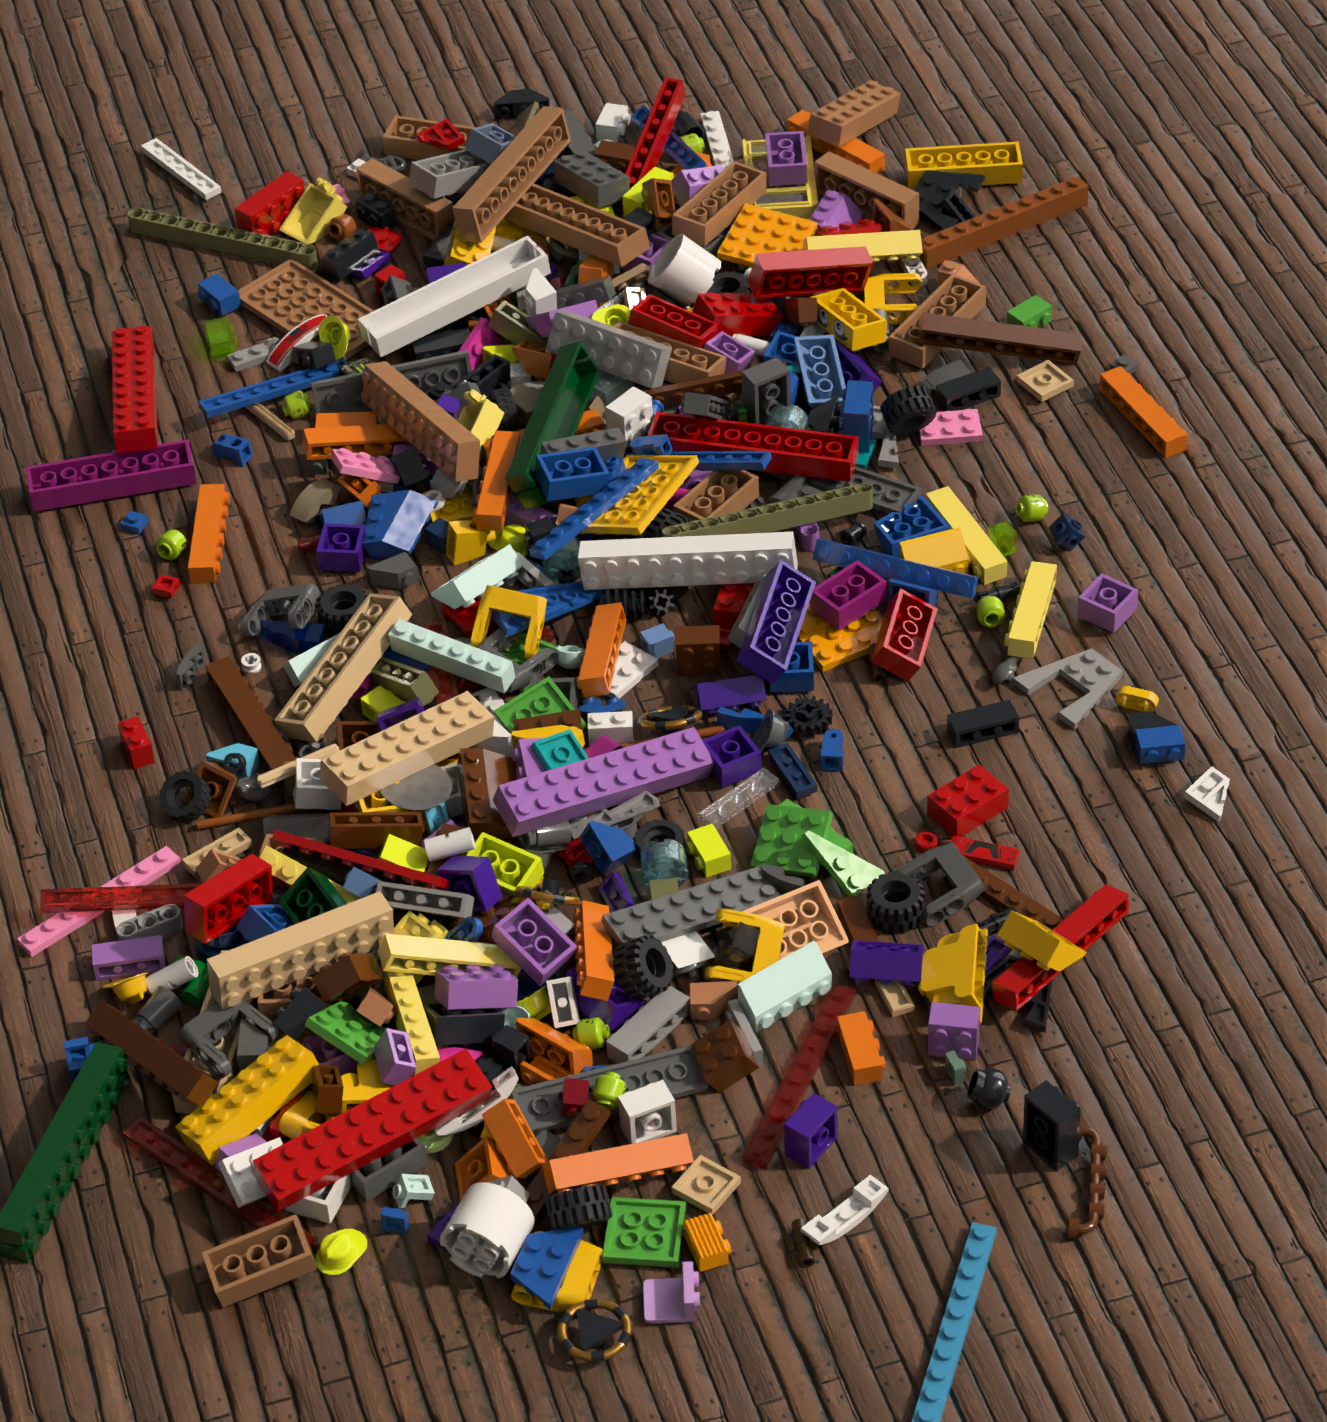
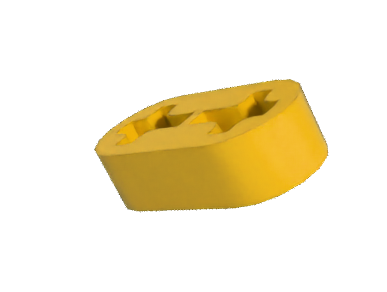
M1130 686L1119 688L1115 698L1120 706L1141 712H1154L1159 702V698L1155 693Z

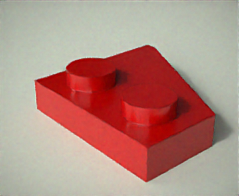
M448 118L416 134L418 141L448 151L465 143L463 135Z

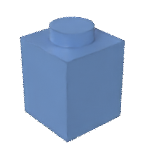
M663 623L640 632L641 648L646 653L659 658L674 652L673 643L675 642V636Z
M353 867L345 877L343 888L364 898L376 893L377 883L382 880L362 869Z

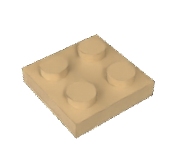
M642 263L612 279L614 289L623 291L626 287H633V284L637 282L643 283L647 281L651 266Z
M1049 360L1018 374L1016 381L1041 402L1074 386V380Z
M700 1155L672 1186V1194L713 1215L740 1185L741 1176Z

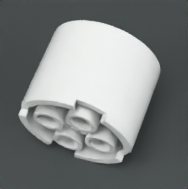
M678 234L667 244L656 259L649 273L648 283L684 308L689 309L690 304L696 302L698 293H707L714 282L712 281L715 276L714 272L715 270L717 272L720 270L721 261L685 235Z
M476 1183L471 1185L463 1196L440 1236V1244L446 1247L452 1255L450 1260L464 1271L483 1278L484 1274L495 1275L497 1278H501L508 1272L527 1235L532 1230L534 1216L528 1205L510 1190L492 1183Z

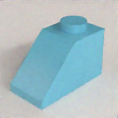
M239 743L207 753V762H214L223 767L224 758L228 754H242L246 759V767L242 772L234 773L238 779L251 778L260 765L258 748ZM232 759L234 761L231 762L232 767H238L236 764L239 763L238 759Z

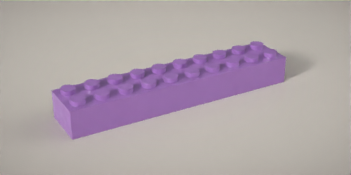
M695 727L498 785L493 802L512 837L622 804L646 790L651 794H655L707 778L715 762Z

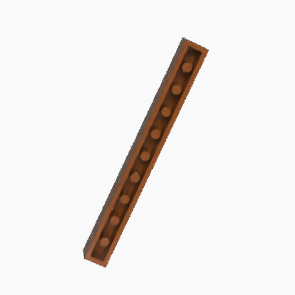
M1077 176L921 239L923 253L919 258L924 267L929 269L943 263L945 260L949 261L1088 204L1089 185Z

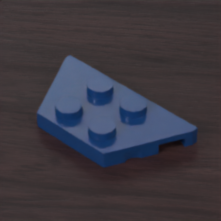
M576 1227L528 1234L511 1270V1280L517 1285L524 1287L526 1292L532 1297L537 1296L542 1300L547 1309H551L584 1235L583 1228Z

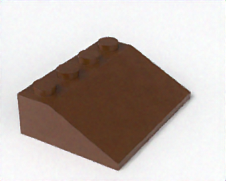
M460 748L457 771L465 828L469 827L471 829L474 839H478L482 832L495 838H519V835L512 837L493 802L498 785L517 780L516 761H513L512 757L483 748Z

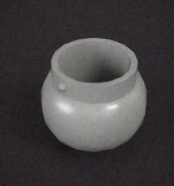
M438 467L430 487L432 490L436 489L438 492H441L444 498L452 499L457 494L462 495L468 480L455 482Z

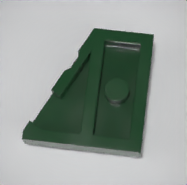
M741 400L732 401L733 410H729L730 421L747 423V410L744 409Z

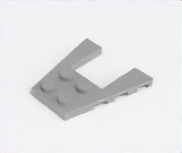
M873 406L874 421L871 438L884 440L878 459V466L898 469L899 459L896 435L891 434L888 430L880 406ZM840 422V428L837 429L836 434H841V433H842V430H841V422Z
M1091 648L1013 678V685L1025 694L1030 695L1059 675L1068 680L1086 694L1059 712V719L1075 730L1078 727V723L1089 715L1091 708L1094 705L1097 706L1101 701V697L1108 693L1122 678L1123 671Z
M646 790L610 811L602 809L570 819L568 821L571 827V838L576 839L580 837L587 824L592 820L610 826L641 812H647L659 807V800Z

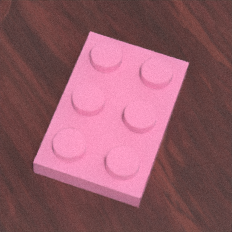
M977 409L937 412L936 417L930 424L918 430L921 446L983 441Z
M340 448V450L332 449L330 457L340 473L395 484L399 482L400 475L390 459L385 456L373 457L365 452H359V454L352 453L344 448Z

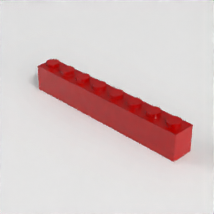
M664 78L625 175L629 176L630 189L657 166L686 95L683 80ZM621 200L619 204L623 208V200Z
M1105 884L1073 913L1068 915L1057 927L1053 928L1052 931L1085 951L1129 913L1128 893ZM1022 956L992 982L994 1001L1017 1011L1060 972L1052 968L1046 971L1036 965L1038 960L1033 959L1031 961Z

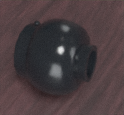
M977 1068L970 1079L967 1097L974 1100L982 1108L996 1109L1002 1103H1007L1011 1093V1085L1008 1084L1007 1076L1002 1071L993 1068H986L984 1070Z

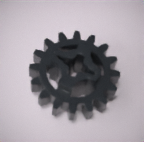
M804 696L803 700L796 698L795 704L790 702L789 708H785V721L794 729V734L802 732L804 737L806 733H810V736L814 737L815 732L821 735L822 729L828 730L829 725H832V709H830L829 703L824 704V699L816 701L815 696L811 699Z

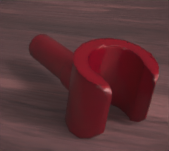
M463 679L458 690H462L461 694L466 691L470 693L472 689L487 686Z

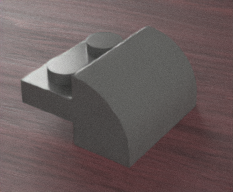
M796 475L768 498L766 504L821 493L822 491L805 484V477Z

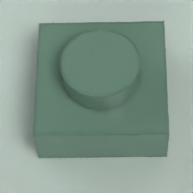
M955 1050L946 1052L945 1069L954 1086L964 1083V1072H966L964 1060L958 1058Z

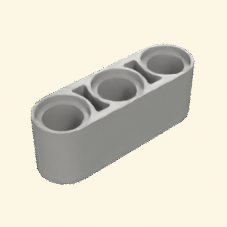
M168 904L120 923L116 928L118 941L162 935L163 940L179 933L183 928L180 909L177 905Z

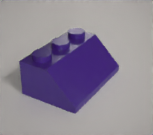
M836 341L835 344L846 389L848 380L873 382L874 393L882 383V380L854 351Z
M759 675L693 685L698 708L705 710V714L716 713L721 706L730 710L740 709L739 704L748 703V707L760 706L761 701L766 700L763 678Z
M853 940L850 977H854L855 981L859 982L878 979L880 983H892L893 980H900L902 984L915 985L916 982H921L923 945Z
M576 967L568 969L566 977L572 976L578 1008L586 1017L600 1018L604 1025L607 1024L610 1031L620 1029L626 1020L631 1019L639 1011L641 1006L647 1004L645 999L636 1000L634 997H629L627 992H624L621 985L618 984L616 975H614V984L608 1001L580 995V985L576 984L579 972H576Z

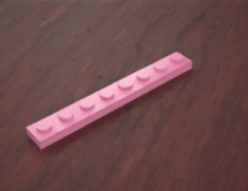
M165 846L17 938L18 945L31 957L35 956L110 909L113 901L117 898L129 897L180 865V857Z

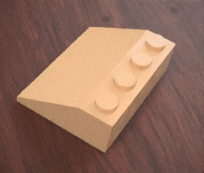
M820 880L742 911L761 915L785 924L779 960L812 941L818 944L822 954L850 942ZM735 928L742 944L754 959L759 932Z

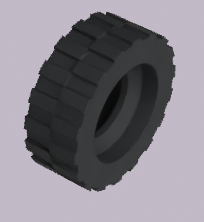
M504 387L492 390L490 392L491 402L495 403L504 412L498 430L518 431V414L510 389Z
M178 771L174 775L169 776L167 781L163 783L159 796L160 807L176 821L189 823L192 820L199 819L198 817L203 815L205 810L208 809L209 801H211V790L208 787V783L194 772ZM183 787H192L194 790L192 801L185 807L178 806L176 803L178 792Z
M654 819L653 821L645 822L635 832V853L637 858L645 865L658 868L668 867L676 864L683 857V853H685L684 831L671 820ZM656 838H665L671 841V845L666 848L657 849L650 847L649 841Z

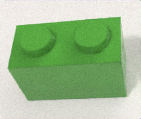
M1037 295L1007 311L1006 324L1041 328L1052 321V305Z

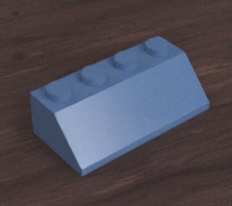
M834 335L794 337L808 406L814 409L833 397H838L840 405H843L842 393L843 388L846 389Z

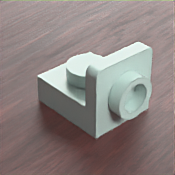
M401 1174L397 1184L393 1187V1197L396 1199L399 1208H405L409 1199L432 1200L435 1194L428 1175Z

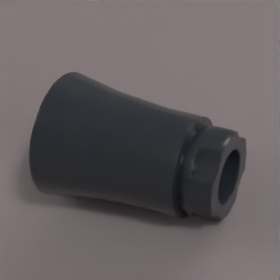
M682 110L678 112L674 126L680 136L695 133L704 141L706 137L705 128L688 112Z

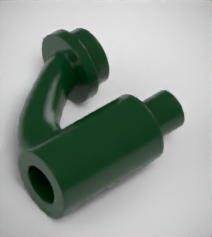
M579 260L577 265L572 266L563 287L578 284L579 266L583 260Z

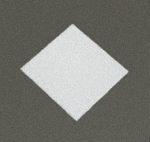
M697 931L662 942L677 968L715 957Z

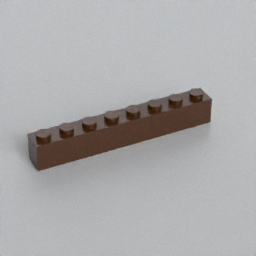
M922 312L919 323V344L1044 361L1049 360L1077 365L1081 352V335L1079 333Z
M228 656L205 665L208 682L249 746L258 748L259 760L265 771L268 772L284 765V762L296 760L298 756L294 757L291 745L288 742L285 743L281 730L275 728L272 716L267 715L263 702L259 703L255 690L250 689L246 676L242 677L238 664L233 663ZM285 780L274 783L275 787L285 785Z
M102 1000L99 1001L85 1022L87 1026L92 1028L90 1032L92 1035L100 1040L104 1039V1044L123 1048L124 1057L127 1059L130 1056L128 1059L130 1063L138 1068L142 1066L140 1070L152 1078L155 1075L153 1080L166 1087L168 1084L166 1089L176 1096L181 1094L179 1099L190 1106L195 1103L203 1108L218 1085V1082L122 1012Z

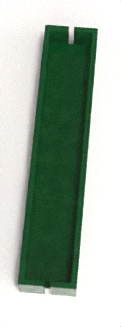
M581 341L559 348L506 474L505 480L507 485L511 487L514 493L517 492L516 496L525 509L547 504L548 502L534 476L536 455H540L542 442L575 435L600 374V370L592 357L575 362L576 360L589 357V353Z
M96 1042L0 1212L1 1257L28 1264L32 1256L38 1252L41 1239L47 1235L52 1219L58 1215L63 1199L68 1197L74 1179H77L80 1175L81 1166L84 1161L88 1160L92 1146L95 1142H98L103 1126L109 1122L114 1106L119 1104L121 1093L130 1083V1075L128 1074L127 1060L124 1057L123 1048Z

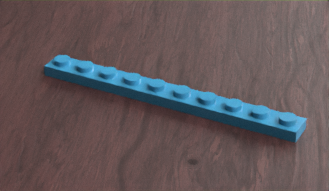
M972 1222L912 1422H941L996 1238L997 1227Z

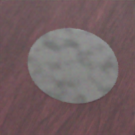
M433 764L400 780V783H394L380 791L387 801L397 807L408 810H426L434 808L448 799L452 792V781L447 772Z

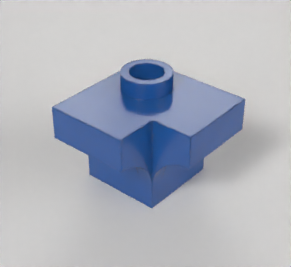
M87 1037L64 1041L72 1084L95 1043L89 1044Z

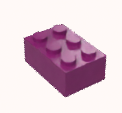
M857 560L814 587L810 599V609L840 631L887 600V581Z

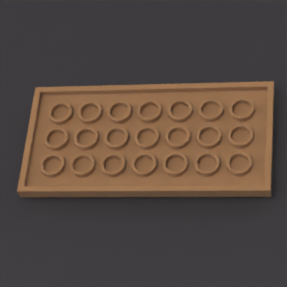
M292 258L238 290L242 306L286 335L296 326L312 317L322 314L337 316L350 330L347 350L343 357H341L344 360L369 346L362 338L358 319L373 312V310ZM319 334L311 341H320Z

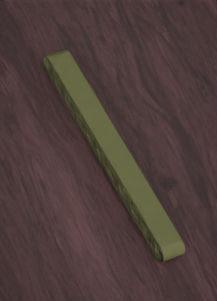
M132 208L127 213L130 230L133 233L280 265L291 258L309 270L315 269L318 265L316 248L310 244L143 208Z
M856 484L673 525L662 530V537L770 533L867 511L873 507V487L870 484Z

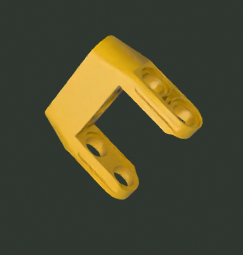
M916 273L881 274L868 277L864 288L865 304L871 309L884 310L888 316V325L902 324L910 316V313L919 306L916 304H885L884 294L915 293L922 287V278ZM912 280L918 282L916 286H911L908 283ZM897 281L899 284L897 286H890L888 283ZM892 312L900 313L897 317H892L889 314Z
M487 585L478 607L470 646L477 648L486 639L492 610L531 619L524 646L525 660L530 659L538 651L545 622L547 599Z
M720 908L716 910L715 920L723 925L759 932L752 972L722 966L707 967L704 974L706 980L713 982L737 981L738 986L742 981L779 960L785 927L784 923L761 915Z
M308 1091L297 1103L287 1110L280 1120V1133L291 1140L319 1126L326 1120L325 1115L316 1113L311 1091Z
M580 1241L562 1288H560L551 1309H547L542 1300L537 1296L532 1297L526 1292L524 1287L517 1284L514 1285L511 1293L512 1299L521 1305L557 1312H565L574 1304L589 1300L602 1265L603 1249L586 1241Z

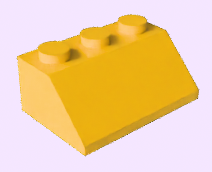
M960 527L899 542V558L968 574L969 559Z
M1012 910L998 933V936L1005 939L1004 944L1013 950L1019 948L1022 950L1020 955L1031 961L1033 959L1038 960L1036 965L1046 971L1052 968L1060 972L1086 954V951L1038 921Z

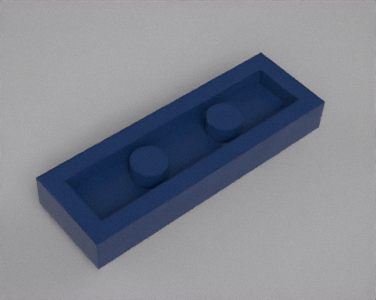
M789 743L768 749V757L797 799L817 792V784Z

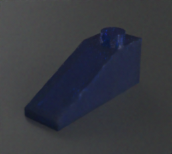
M261 620L260 622L262 638L297 655L326 641L324 624L307 623L303 629L293 630L289 622Z

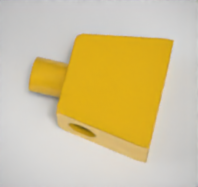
M473 520L448 522L446 555L454 566L481 557L485 554L486 543L496 540L495 531L477 530V521Z

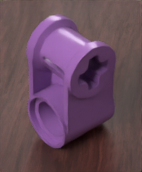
M817 522L793 527L801 548L804 551L813 552L816 540L819 539Z

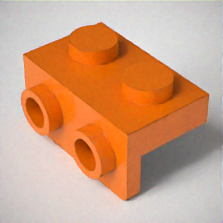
M540 1055L530 1064L525 1061L520 1064L521 1079L528 1085L574 1075Z

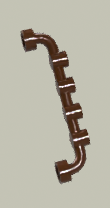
M1081 1120L1079 1140L1082 1139V1136L1091 1139L1089 1207L1087 1223L1079 1224V1218H1068L1066 1237L1077 1239L1078 1234L1092 1232L1097 1227L1098 1219L1104 1218L1105 1204H1099V1199H1104L1106 1185L1100 1184V1179L1105 1180L1106 1165L1101 1164V1160H1106L1107 1145H1101V1138L1097 1131L1083 1126V1121Z

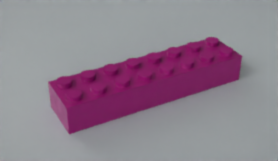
M189 439L158 444V449L117 453L116 451L26 467L33 512L197 484Z

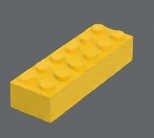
M1019 142L905 149L906 177L908 188L911 190L916 187L925 171L980 174L985 176V181L982 185L1022 183L1023 162Z
M286 1035L268 1051L260 1055L246 1069L242 1070L229 1083L222 1086L218 1092L206 1101L203 1108L199 1106L175 1127L186 1146L213 1165L216 1162L218 1147L247 1137L310 1085L313 1079L314 1065H319L310 1050Z

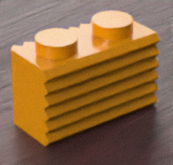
M708 1213L707 1215H699L693 1219L690 1218L683 1221L684 1237L699 1268V1272L729 1264L728 1254H731V1247L728 1239L723 1240L721 1236L723 1235V1230L719 1220L715 1221L712 1214Z

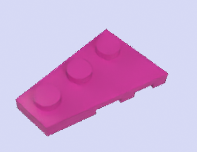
M480 318L458 351L467 350L469 352L472 371L483 362L482 348L484 346L504 344L498 334L488 327L489 321L485 318Z

